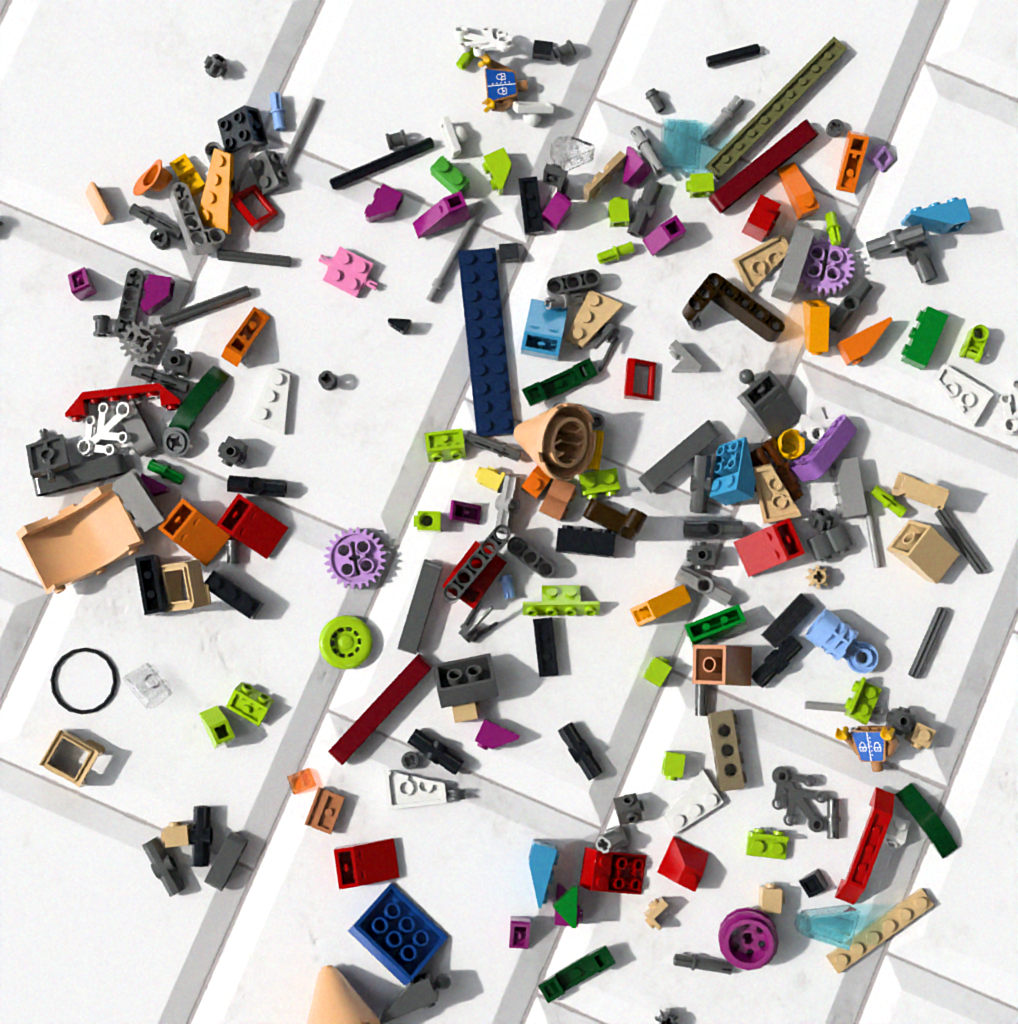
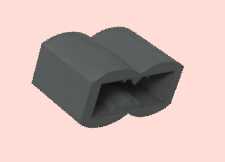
M844 524L837 525L806 540L815 561L821 560V562L831 559V554L838 552L840 555L849 551V546L853 545Z

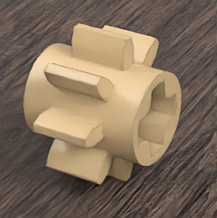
M819 565L815 566V571L809 568L807 571L810 574L805 577V579H809L810 583L808 586L815 585L816 590L820 589V584L827 586L828 584L825 581L827 578H830L825 573L827 568L819 570ZM814 575L821 576V579H814Z

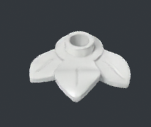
M818 406L811 411L809 416L801 415L799 424L801 429L806 432L808 441L816 444L836 418L826 419L823 410ZM814 431L818 433L817 438L813 437Z

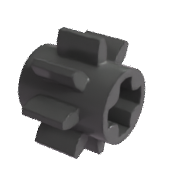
M214 54L211 57L207 56L204 61L206 73L213 78H217L220 75L224 76L228 70L226 68V59L219 54Z
M818 508L816 511L812 510L808 523H813L812 528L815 531L823 532L826 529H830L834 517L830 516L829 510Z
M668 1009L667 1012L660 1010L661 1014L659 1017H654L659 1022L658 1024H664L663 1021H666L667 1018L671 1022L667 1024H678L674 1021L678 1019L677 1014L672 1016L671 1009Z

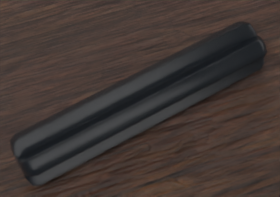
M753 44L707 56L706 64L710 68L759 55L760 47L758 44Z

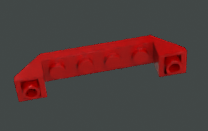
M159 383L82 392L65 412V417L72 420V422H82L89 415L88 403L90 405L101 404V401L107 400L110 403L120 402V399L124 398L138 400L141 396L156 398L160 394L161 406L165 409L167 408V411L178 410V407L183 402Z
M875 787L869 803L872 807L846 879H841L835 898L854 905L864 892L893 816L895 794Z

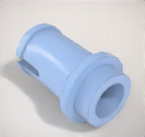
M511 574L500 576L499 583L501 582L504 599L516 597L512 582L514 578L511 577Z

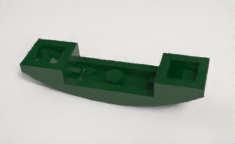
M588 358L573 365L570 369L523 388L522 392L531 407L598 376V373L591 359Z
M215 366L211 367L185 398L168 427L182 428L188 434L195 424L194 421L216 391H220L229 376Z
M911 783L895 794L929 838L931 845L942 859L958 848L940 818Z
M604 945L557 971L540 983L538 987L546 1001L550 1003L565 994V991L597 972L604 971L616 962L607 946Z

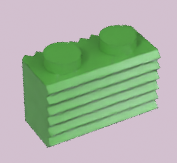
M441 156L431 166V175L452 194L461 191L463 195L470 188L469 178H466L464 173L458 171V168H455L444 156Z

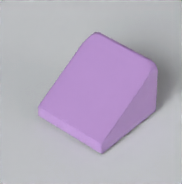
M876 145L866 156V159L880 172H883L895 159L885 145Z

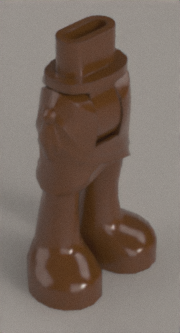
M773 436L762 443L760 447L750 452L752 462H758L761 466L772 464L766 455L768 453L778 467L775 471L795 502L804 494L800 490L801 485L796 475L791 470L788 462H784L779 453L777 440Z

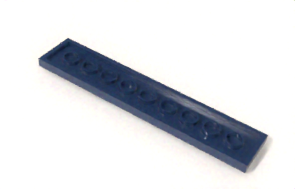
M495 248L458 251L476 434L483 437L514 434Z

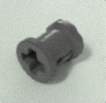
M567 40L564 45L558 48H552L559 64L563 63L565 58L577 54L570 40Z
M404 129L394 134H385L389 150L401 145L408 146Z
M162 229L152 231L150 239L156 248L161 250L168 249L171 239Z
M108 315L93 316L95 321L93 336L110 337L108 328L110 317Z
M326 370L319 374L318 381L323 389L329 391L337 386V379L331 371ZM327 377H330L332 381H329L328 384H326L324 380H327Z

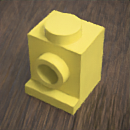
M490 466L487 469L479 467L475 477L478 478V484L498 493L506 473L502 472L499 475V471Z

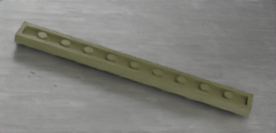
M833 37L721 149L705 168L719 180L847 51V48L837 38Z

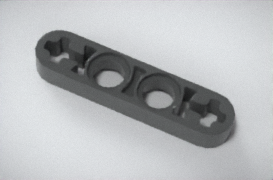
M138 268L130 269L126 276L115 329L116 336L119 339H124L121 331L125 330L126 325L122 321L131 323V325L127 324L130 328L133 327V322L137 324L146 280L145 274ZM136 273H138L140 279H137L135 283L132 276H136ZM136 291L137 298L135 300H128L129 292ZM127 309H132L134 312L130 319L124 317V312ZM133 332L129 335L127 341L134 337Z

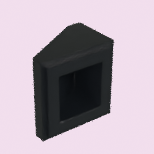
M534 40L532 59L551 61L553 42Z
M518 243L499 244L500 263L519 262Z
M389 318L387 320L389 326L402 335H405L412 325L410 319Z
M819 869L814 870L799 880L809 898L825 891L828 887V882Z

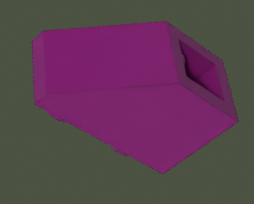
M382 184L381 188L376 189L373 195L375 199L372 204H368L365 209L366 221L372 223L395 216L404 200L403 193Z
M557 191L542 213V219L555 230L571 214L572 202L570 197L565 193L561 194Z
M677 215L659 225L642 241L650 254L654 256L683 238L686 229Z
M149 274L148 279L144 283L145 298L141 300V309H143L142 311L146 315L151 316L172 301L175 281L172 277Z

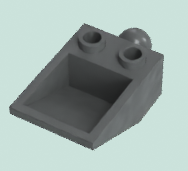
M744 369L740 372L739 380L743 384H748L749 387L736 398L770 437H779L802 414L784 386L770 370L765 372L756 381L754 380V373L750 369ZM761 383L766 385V389L764 386L761 387Z
M431 970L416 976L383 1011L380 1019L381 1024L422 1007L428 1009L435 1006L439 996L438 988L440 990L448 989L451 985V978L447 974L442 973L434 981Z

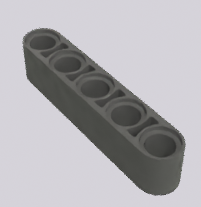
M707 420L639 477L638 480L652 493L694 458L695 454L700 453L719 437L721 433L710 420Z
M116 454L73 465L70 468L55 472L57 481L53 482V484L48 483L47 475L36 479L32 478L35 494L39 497L122 476L127 473L123 454Z
M501 524L495 527L445 586L443 599L446 603H456L506 545L511 536L508 526ZM503 531L506 534V538L500 539L496 533ZM485 546H492L494 552L491 554L484 551ZM478 560L481 562L482 567L474 568L471 562ZM467 575L470 581L462 583L459 580V576ZM453 589L457 592V596L449 598L446 592Z
M428 559L424 560L400 637L398 650L417 654L443 564Z

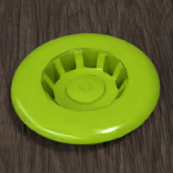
M349 615L338 616L330 620L322 629L319 637V648L323 658L331 666L338 669L347 670L360 666L367 660L373 647V637L369 627L359 618ZM347 627L352 628V631H347ZM331 641H335L334 646H332Z

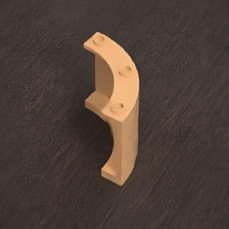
M112 483L97 487L83 497L84 502L79 505L72 504L58 511L59 515L50 520L48 517L24 525L16 533L47 595L53 592L59 594L65 591L67 586L93 574L97 576L106 572L107 567L127 555L136 554L140 551L139 547L145 544L130 513L123 506L124 501L120 496L117 497L112 490Z

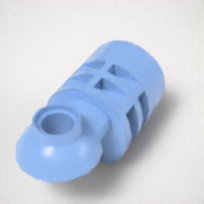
M827 608L824 609L808 629L805 638L818 648L824 649L825 653L831 654L836 661L841 657L844 658L853 671L863 674L871 672L878 663L876 649L867 642H859L856 639L859 633L856 629H852L848 623L842 622L841 618ZM860 652L866 657L863 663H860L857 659Z

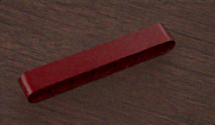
M807 119L804 120L714 192L708 200L720 214L723 213L819 135L818 131Z
M419 653L331 747L328 753L343 765L433 668V665Z

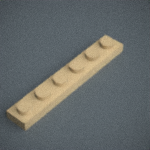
M919 888L827 954L826 958L839 974L934 906L923 889Z

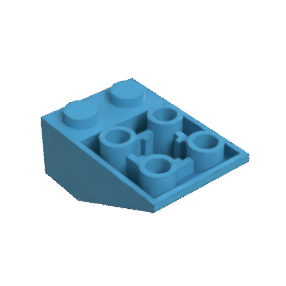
M955 197L947 200V203L940 204V202H935L927 208L922 209L919 206L911 209L909 214L905 215V218L901 221V225L910 227L922 224L925 231L944 235L960 231L972 219L966 199Z
M531 298L521 354L558 361L568 308L562 309L560 307L547 310L544 301Z
M743 437L718 445L710 498L725 506L752 499L756 479L747 438Z
M533 839L528 861L538 908H542V904L547 903L549 896L547 886L552 884L554 878L552 867L557 865L560 854L557 851L556 845Z

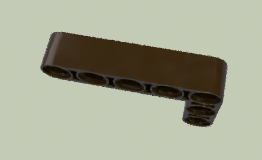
M711 273L707 276L682 310V315L686 320L695 321L707 305L713 301L768 342L776 341L785 329L781 319L717 273Z
M594 499L590 500L583 514L584 518L608 530H612V532L631 541L640 533L648 517L645 513L631 508L625 515Z

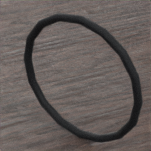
M90 648L73 649L63 655L54 666L50 679L52 693L58 704L69 712L78 714L94 713L106 706L114 695L117 684L116 671L109 658L100 651ZM86 651L99 655L107 662L112 671L113 684L110 694L102 704L93 709L78 710L70 708L61 701L55 689L54 679L57 668L65 658L74 653Z

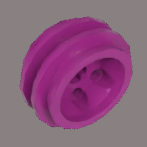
M750 907L736 909L726 915L720 924L718 933L720 951L725 959L735 967L745 970L760 969L770 963L776 955L779 943L776 926L771 918L761 910ZM757 927L761 928L763 931L758 932ZM735 929L738 930L736 935L731 934ZM751 933V937L747 938L744 934ZM759 941H765L763 947L758 945ZM738 943L740 948L736 949L733 944ZM748 949H752L754 951L751 953H746Z

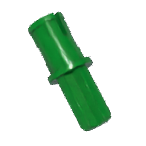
M155 459L150 460L147 470L160 475L162 479L167 478L179 485L185 480L184 474L172 469L170 465L166 466Z

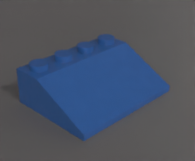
M392 883L348 930L404 986L415 978L448 938Z

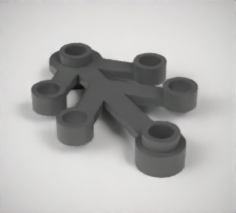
M784 766L776 767L772 772V780L776 783L775 796L771 803L772 807L776 810H781L784 807L782 796L785 787L789 792L783 822L788 826H793L796 823L794 812L795 805L797 804L808 819V828L813 832L822 831L824 828L823 819L814 815L803 798L824 803L827 800V794L823 791L813 792L796 789L791 782L804 783L805 786L812 787L815 785L816 779L812 775L791 774L790 770ZM780 773L785 774V778L783 780L779 779ZM811 777L812 783L808 785L806 779ZM820 793L824 795V799L821 801L818 800ZM780 800L781 806L775 807V801ZM789 816L793 818V821L791 823L786 822V819ZM815 821L820 822V826L818 828L814 827Z

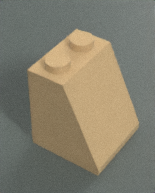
M909 520L887 548L891 554L923 579L935 584L944 577V574L960 555L932 526Z

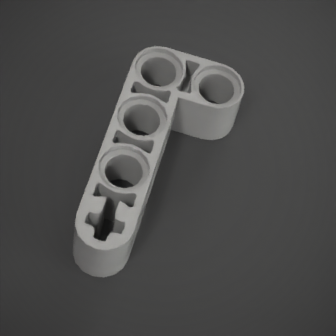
M183 182L175 183L172 186L170 202L189 252L193 255H203L222 249L226 237L224 231L220 228L204 230L189 187Z
M796 224L771 297L788 303L792 299L799 283L815 229Z

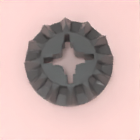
M179 427L167 429L161 439L162 448L165 453L175 458L184 456L189 451V446L192 443L189 439V434ZM179 438L178 442L181 443V445L174 446L175 442L173 441V439Z

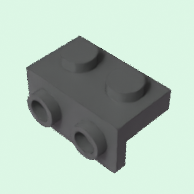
M264 150L249 161L263 195L270 194L280 186L287 187L290 185L287 173L280 163V157L275 151Z
M546 163L543 182L557 187V191L561 194H566L570 180L567 178L568 171L563 170L557 164L550 165Z

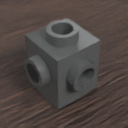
M168 350L167 355H164L162 358V366L165 372L168 373L167 375L179 378V375L189 377L193 359L191 355L185 354L183 350Z
M228 436L225 443L222 442L218 449V456L223 459L221 463L229 467L233 465L238 467L239 464H243L247 457L246 451L248 446Z
M695 542V545L690 546V550H687L686 554L687 561H690V566H695L697 570H705L706 566H714L715 546L706 545V542ZM699 553L703 555L702 559L699 557Z
M901 706L899 709L891 708V711L886 716L885 726H893L895 729L894 734L900 736L903 733L909 734L915 728L916 721L914 719L916 716L910 714L911 710ZM902 718H904L903 724L900 723Z
M636 793L613 798L620 826L643 820L641 813L645 811L643 802L637 799Z

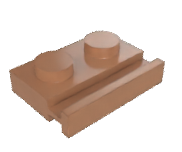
M318 787L304 825L331 835L345 796Z

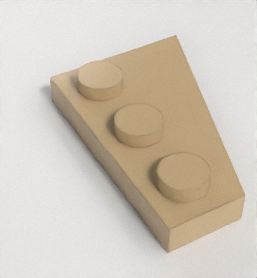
M619 151L606 164L603 169L604 172H598L591 184L588 182L584 186L583 199L587 202L591 198L595 199L601 192L600 188L603 185L607 186L613 179L612 175L616 171L620 172L625 166L626 158L623 152Z
M783 233L732 260L749 294L785 257L789 244Z
M589 289L565 341L583 349L598 331L624 307V304Z
M772 464L753 467L764 524L802 516Z

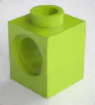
M713 173L690 174L688 181L685 183L686 192H689L690 198L710 197L714 193Z
M614 197L612 200H609V227H625L629 225L628 199Z
M418 511V514L414 515V527H417L418 532H441V511ZM431 517L433 523L430 526H424L422 524L423 518Z
M661 656L659 658L654 657L642 677L657 687H661L672 669L669 666L670 661Z
M664 751L661 774L666 776L665 779L677 781V778H683L685 754Z

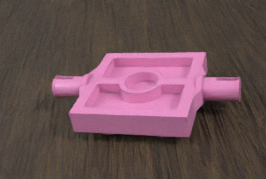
M339 247L332 259L323 254L320 256L319 262L328 266L323 281L356 298L365 286L374 290L377 289L379 283L369 279L370 272L374 266L372 262L342 247Z

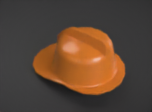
M156 160L137 180L133 188L135 196L142 195L147 190L160 192L167 187L173 179V175L162 166V160Z

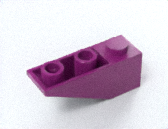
M461 191L442 198L412 224L418 239L468 220L471 217Z

